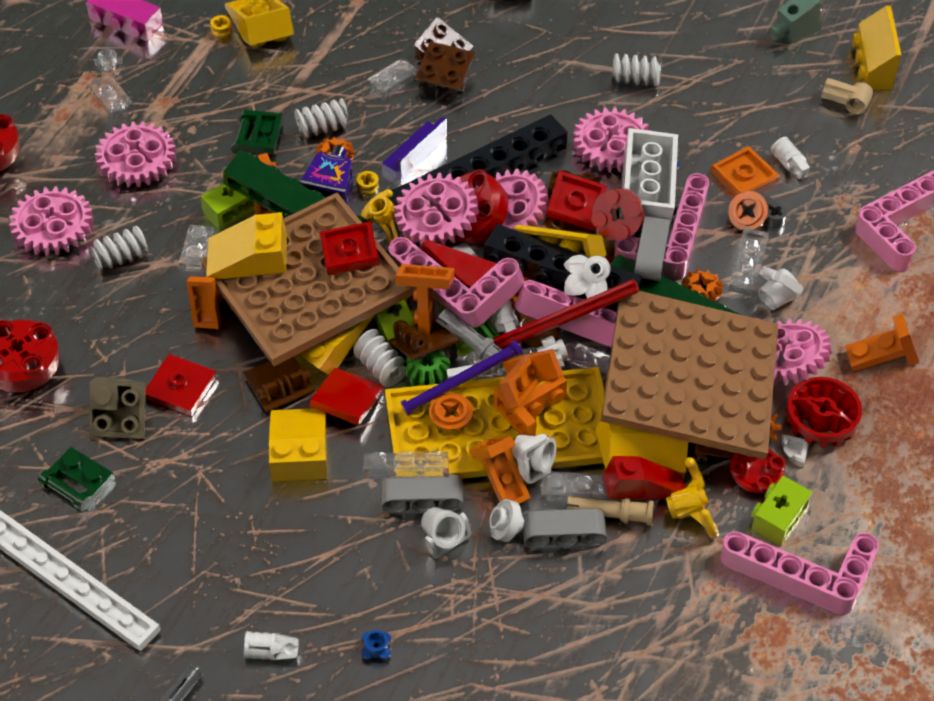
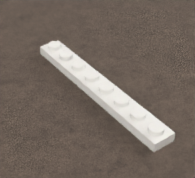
M0 510V549L140 652L161 631L159 624Z

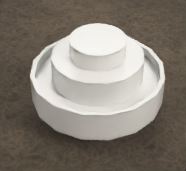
M504 499L493 509L489 524L494 539L509 542L523 529L524 517L522 516L520 505L516 501Z

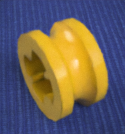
M218 15L211 19L210 26L213 36L225 38L232 33L229 17Z
M372 171L359 173L356 178L357 191L366 196L375 194L379 189L378 175Z

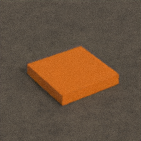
M750 146L710 167V172L734 196L744 191L757 190L761 192L780 180V175Z

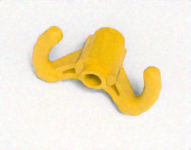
M387 189L374 196L364 206L360 216L365 218L367 222L371 221V224L376 223L386 232L390 244L392 240L401 236L394 217L396 214L395 205L389 200L393 196V191Z
M688 457L685 460V465L690 472L692 481L685 489L671 493V496L666 497L673 519L692 517L704 526L710 538L716 539L719 536L717 525L713 522L709 510L705 509V506L709 505V501L704 490V479L696 461L692 457Z

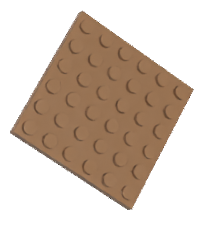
M338 193L284 218L287 231L286 273L215 280L219 292L273 366L412 296L414 287L396 285L395 275L399 267L376 239L375 243L380 261L379 266L327 275L319 232L362 223ZM207 257L200 260L204 271L207 272Z
M642 291L618 301L600 421L765 460L769 448L778 324Z

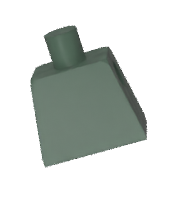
M789 0L777 11V24L769 28L771 36L775 40L783 36L788 42L794 44L821 31L822 0Z

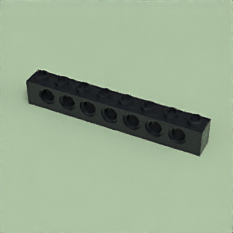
M550 114L420 176V178L426 181L428 174H431L434 179L438 173H441L442 178H446L450 173L454 180L458 176L460 177L478 169L485 171L495 179L496 173L505 176L506 170H509L510 174H513L516 169L522 172L524 169L541 163L543 160L567 149L568 131ZM418 178L410 181L415 185L419 184ZM410 182L392 190L393 196L389 200L395 206L398 205L397 197H403L402 189L410 190Z

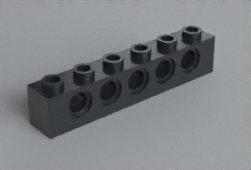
M497 224L484 243L483 259L498 263L502 259L513 258L518 262L523 277L564 292L565 281L571 274L565 268L564 263L572 256L582 254ZM595 264L592 267V271L595 274H598L601 270L599 264ZM610 265V274L606 279L607 290L633 279L637 282L640 291L642 276ZM585 293L582 295H576L577 297H580L582 299H587ZM618 302L608 305L606 308L617 312Z

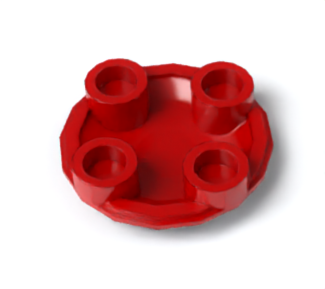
M768 449V455L765 460L734 453L730 462V473L735 482L743 489L753 493H766L772 483L777 484L781 477L785 476L784 468L786 462L782 456L777 455L771 449Z

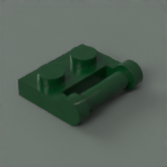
M242 110L239 115V129L236 140L232 142L231 151L234 154L242 150L247 153L274 155L283 122V114ZM255 123L251 141L246 140L249 125Z
M70 447L49 469L41 472L38 477V484L44 488L50 487L72 501L76 508L84 511L115 480L113 472L73 447ZM62 476L85 492L79 493L58 480V478Z

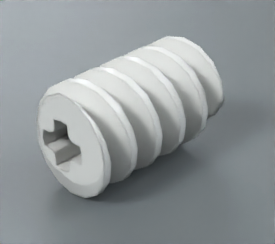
M615 53L612 79L615 76L617 83L620 84L622 78L625 77L626 84H630L632 78H634L636 85H639L641 80L644 79L645 86H649L650 81L653 80L655 87H658L662 59L658 64L656 56H653L650 63H648L647 56H643L641 62H639L637 55H634L632 60L629 61L628 54H624L622 60H620L618 53Z
M340 98L339 104L336 100H332L330 107L324 102L321 103L320 108L317 105H312L311 111L308 107H303L302 114L298 109L294 111L298 129L300 132H303L306 138H309L310 130L313 131L315 136H318L319 128H322L325 134L328 133V126L337 131L338 123L341 124L343 129H346L348 113L343 98Z
M133 226L132 234L128 229L123 230V238L116 232L113 233V241L108 236H104L103 244L98 239H95L93 248L90 246L92 256L100 272H103L104 263L112 269L113 260H116L119 265H123L124 256L129 262H132L133 253L140 259L142 258V250L145 249L149 254L144 235L138 226Z
M377 329L368 330L357 340L353 348L354 355L360 359L364 366H367V369L373 373L374 377L384 387L394 386L405 377V359L402 356H398V352L392 349L391 344L386 342L383 336H379Z

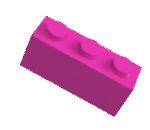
M142 0L86 1L90 20L145 41H149L163 25L160 7Z

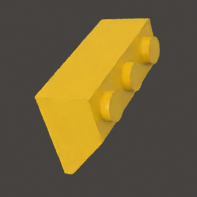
M885 6L858 24L857 32L852 35V46L856 47L855 61L860 66L858 72L859 80L868 84L872 90H893L902 56L891 6Z
M516 225L514 228L516 231L588 257L597 255L605 258L606 256L602 235L527 225Z
M599 420L595 431L605 469L612 456H640L685 475L687 467L685 460L688 454L687 441Z

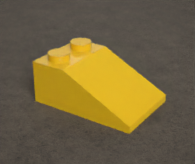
M236 0L225 3V8L243 41L252 47L263 46L265 42L271 40L283 41L287 39V36L294 35L290 9L279 0Z
M282 212L254 215L208 238L206 277H215V280L286 273L287 231Z
M375 315L299 353V355L321 371L330 375L334 368L339 367Z
M315 408L271 410L269 431L271 482L327 479L325 412Z

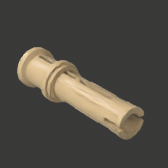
M568 496L567 504L579 505V507L567 506V510L598 509L604 512V517L620 518V522L625 524L629 521H636L652 526L653 500H649L648 503L633 502L630 498L622 499V502Z

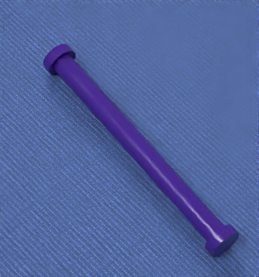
M514 340L510 342V346L420 395L408 401H401L400 404L406 415L410 416L413 414V410L515 355H522V349L518 342Z

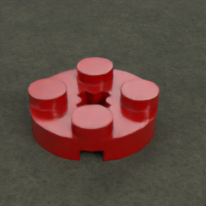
M616 188L607 190L594 202L591 221L599 233L606 238L624 240L637 233L643 224L645 216L641 205L642 202L629 189ZM620 207L623 209L621 213L624 215V218L615 220L612 210H617Z

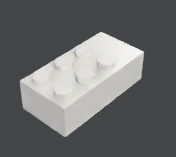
M629 128L624 148L622 188L631 190L640 198L644 216L672 221L675 209L678 134ZM620 208L619 218L621 219L624 218V215L621 213L623 210L622 208Z

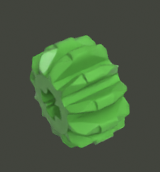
M444 350L430 352L421 359L411 360L407 357L405 375L407 379H410L412 386L440 384L448 379L447 369L450 368V360L448 357H445Z

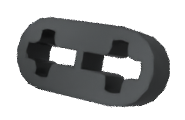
M752 190L762 195L769 206L768 218L763 223L772 228L783 226L787 216L786 207L766 194ZM743 204L745 212L755 218L752 211L755 207L749 208Z

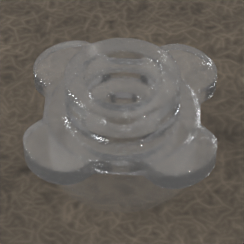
M112 49L100 51L98 58L94 60V64L102 67L104 72H111L117 65L123 63V59L117 57V53Z

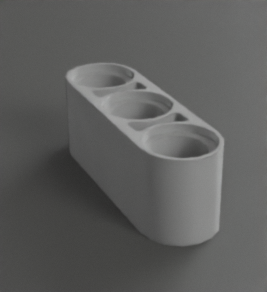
M649 216L644 218L634 274L642 276V279L660 282L671 220Z
M457 475L389 476L381 482V507L388 513H425L431 508H441L455 512L464 506L463 480Z
M598 509L531 511L523 515L524 545L531 549L595 547L604 544L607 540L604 512Z

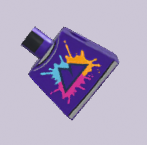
M336 145L333 147L331 154L317 153L301 178L300 182L302 185L310 190L320 192L324 198L338 193L348 205L353 179L352 160L346 157L347 150L342 146Z

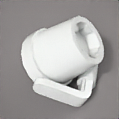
M765 266L761 268L759 275L766 279L767 282L758 290L761 301L770 310H775L802 295L803 286L798 283L788 270L781 268L776 271Z
M545 434L537 436L518 435L514 441L516 446L512 448V457L518 463L522 479L528 484H532L551 473V467L556 456L555 439Z
M431 508L424 513L421 519L422 529L428 535L425 537L428 551L435 559L440 558L471 536L469 521L463 512L458 515L451 510Z

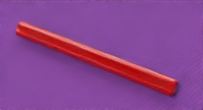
M633 279L497 336L493 338L494 344L503 350L510 346V342L514 340L518 343L637 294L639 292L638 284Z

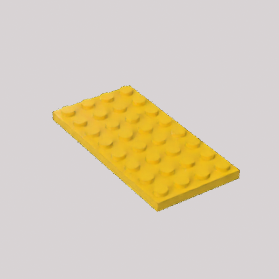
M599 367L564 370L562 375L567 380L566 397L560 403L550 405L538 416L534 417L537 421L536 436L545 434L555 439L556 456L551 469L603 463L595 431L601 419L605 393ZM504 377L469 380L446 392L466 397L473 407V418L470 420L468 427H461L459 432L456 429H450L446 432L444 428H436L435 423L430 421L429 407L432 401L413 410V414L410 416L406 415L400 404L401 401H408L438 384L385 389L396 476L452 474L460 476L462 479L488 476L481 459H473L469 448L492 437L512 436L513 441H515L516 437L520 435L494 407V389L499 387V383ZM541 381L536 387H538L546 381ZM446 411V417L450 415L456 416V411Z

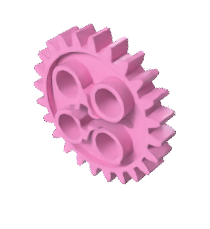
M605 107L603 113L595 109L594 116L586 113V119L580 118L579 124L575 125L573 148L577 149V156H582V162L590 160L589 167L597 164L599 165V171L607 167L609 173L612 172L613 168H617L620 173L623 167L628 129L651 130H648V123L642 124V117L635 119L634 112L626 115V109L619 113L616 107L613 108L612 112H609Z
M132 121L131 127H127L123 123L120 130L113 127V134L106 132V139H99L100 145L95 147V159L102 176H108L109 182L116 179L118 186L126 182L128 188L132 183H136L137 187H140L141 182L150 185V179L159 181V174L167 176L166 169H173L172 163L176 162L175 155H177L174 139L170 138L169 132L163 133V127L155 129L154 123L146 127L144 121L139 126H136L135 122Z
M516 169L513 174L506 170L505 176L496 173V180L506 191L509 203L507 216L502 225L514 229L516 225L539 227L537 220H545L543 212L547 211V204L550 201L547 196L549 193L542 180L538 179L535 173L530 175L528 170H525L522 174L519 169Z
M438 173L437 177L433 179L431 174H428L426 181L419 177V184L415 185L410 182V190L402 189L403 197H397L398 205L394 206L396 213L394 217L399 231H403L404 237H410L413 243L420 240L422 244L425 239L435 243L440 242L444 246L448 239L455 243L454 236L458 235L464 238L463 230L471 231L470 223H476L477 221L475 216L479 214L477 196H475L474 189L469 187V183L467 181L462 183L459 176L453 180L450 173L446 178H442L441 173Z
M57 186L50 192L47 187H44L43 193L34 190L35 196L31 197L26 194V201L18 200L19 208H12L13 215L9 216V227L13 240H17L19 247L25 246L26 252L34 248L35 255H38L41 251H44L46 256L50 254V251H54L56 255H59L60 249L69 252L70 245L76 248L79 247L77 240L86 241L85 234H91L90 227L94 225L92 208H90L89 201H85L83 195L78 196L76 190L69 194L67 187L61 192L58 191Z
M788 319L786 324L777 321L778 334L774 385L779 381H783L784 386H786L789 380H793L795 384H798V378L802 377L805 380H809L808 374L818 375L817 368H826L825 362H830L829 355L832 354L830 337L827 336L825 329L821 330L819 324L812 326V321L802 324V319H799L796 323H792L791 319Z

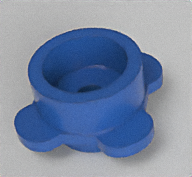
M380 630L364 633L362 635V642H364V649L361 651L362 657L367 660L372 657H380L383 660L388 659L391 655V651L388 648V643L391 641L390 634Z

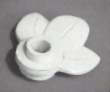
M575 255L564 263L565 268L571 273L565 281L564 292L566 295L576 296L585 293L586 297L590 298L607 290L606 279L610 274L611 268L606 258L597 255L590 258ZM595 264H599L601 268L598 274L592 271V267Z

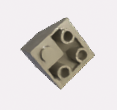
M96 377L90 381L89 436L144 439L146 383L126 378Z

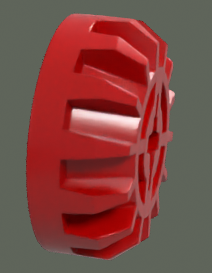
M812 377L809 380L799 382L791 390L785 409L787 413L785 420L787 425L792 427V433L796 437L805 436V441L809 445L814 440L820 442V448H827L829 443L838 447L843 444L844 440H851L854 437L861 420L862 405L857 394L845 383L829 377ZM802 419L807 420L809 422V426L813 430L806 427L803 424ZM832 431V432H834V433H828V434H826V433H820V432Z

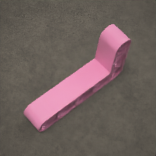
M934 170L860 209L855 232L895 271H907L911 266L916 250L914 242L897 225L934 206Z
M691 174L686 180L670 240L666 245L661 276L670 280H681L687 272L709 187V179L703 174ZM630 236L624 240H616L613 261L618 255H621L636 263L640 238Z
M405 237L396 238L389 244V253L399 268L401 264L442 267ZM505 258L499 261L470 288H467L456 278H454L449 290L434 288V299L471 328L482 325L522 288L525 281L518 262L513 258Z
M527 280L523 283L515 302V308L520 313L538 320L584 299L566 295L563 291L536 281ZM604 307L558 326V328L611 347L617 312Z
M730 532L724 537L720 559L723 565L836 614L847 615L855 607L874 563L879 543L876 537L869 533L856 535L839 573H836L746 534Z

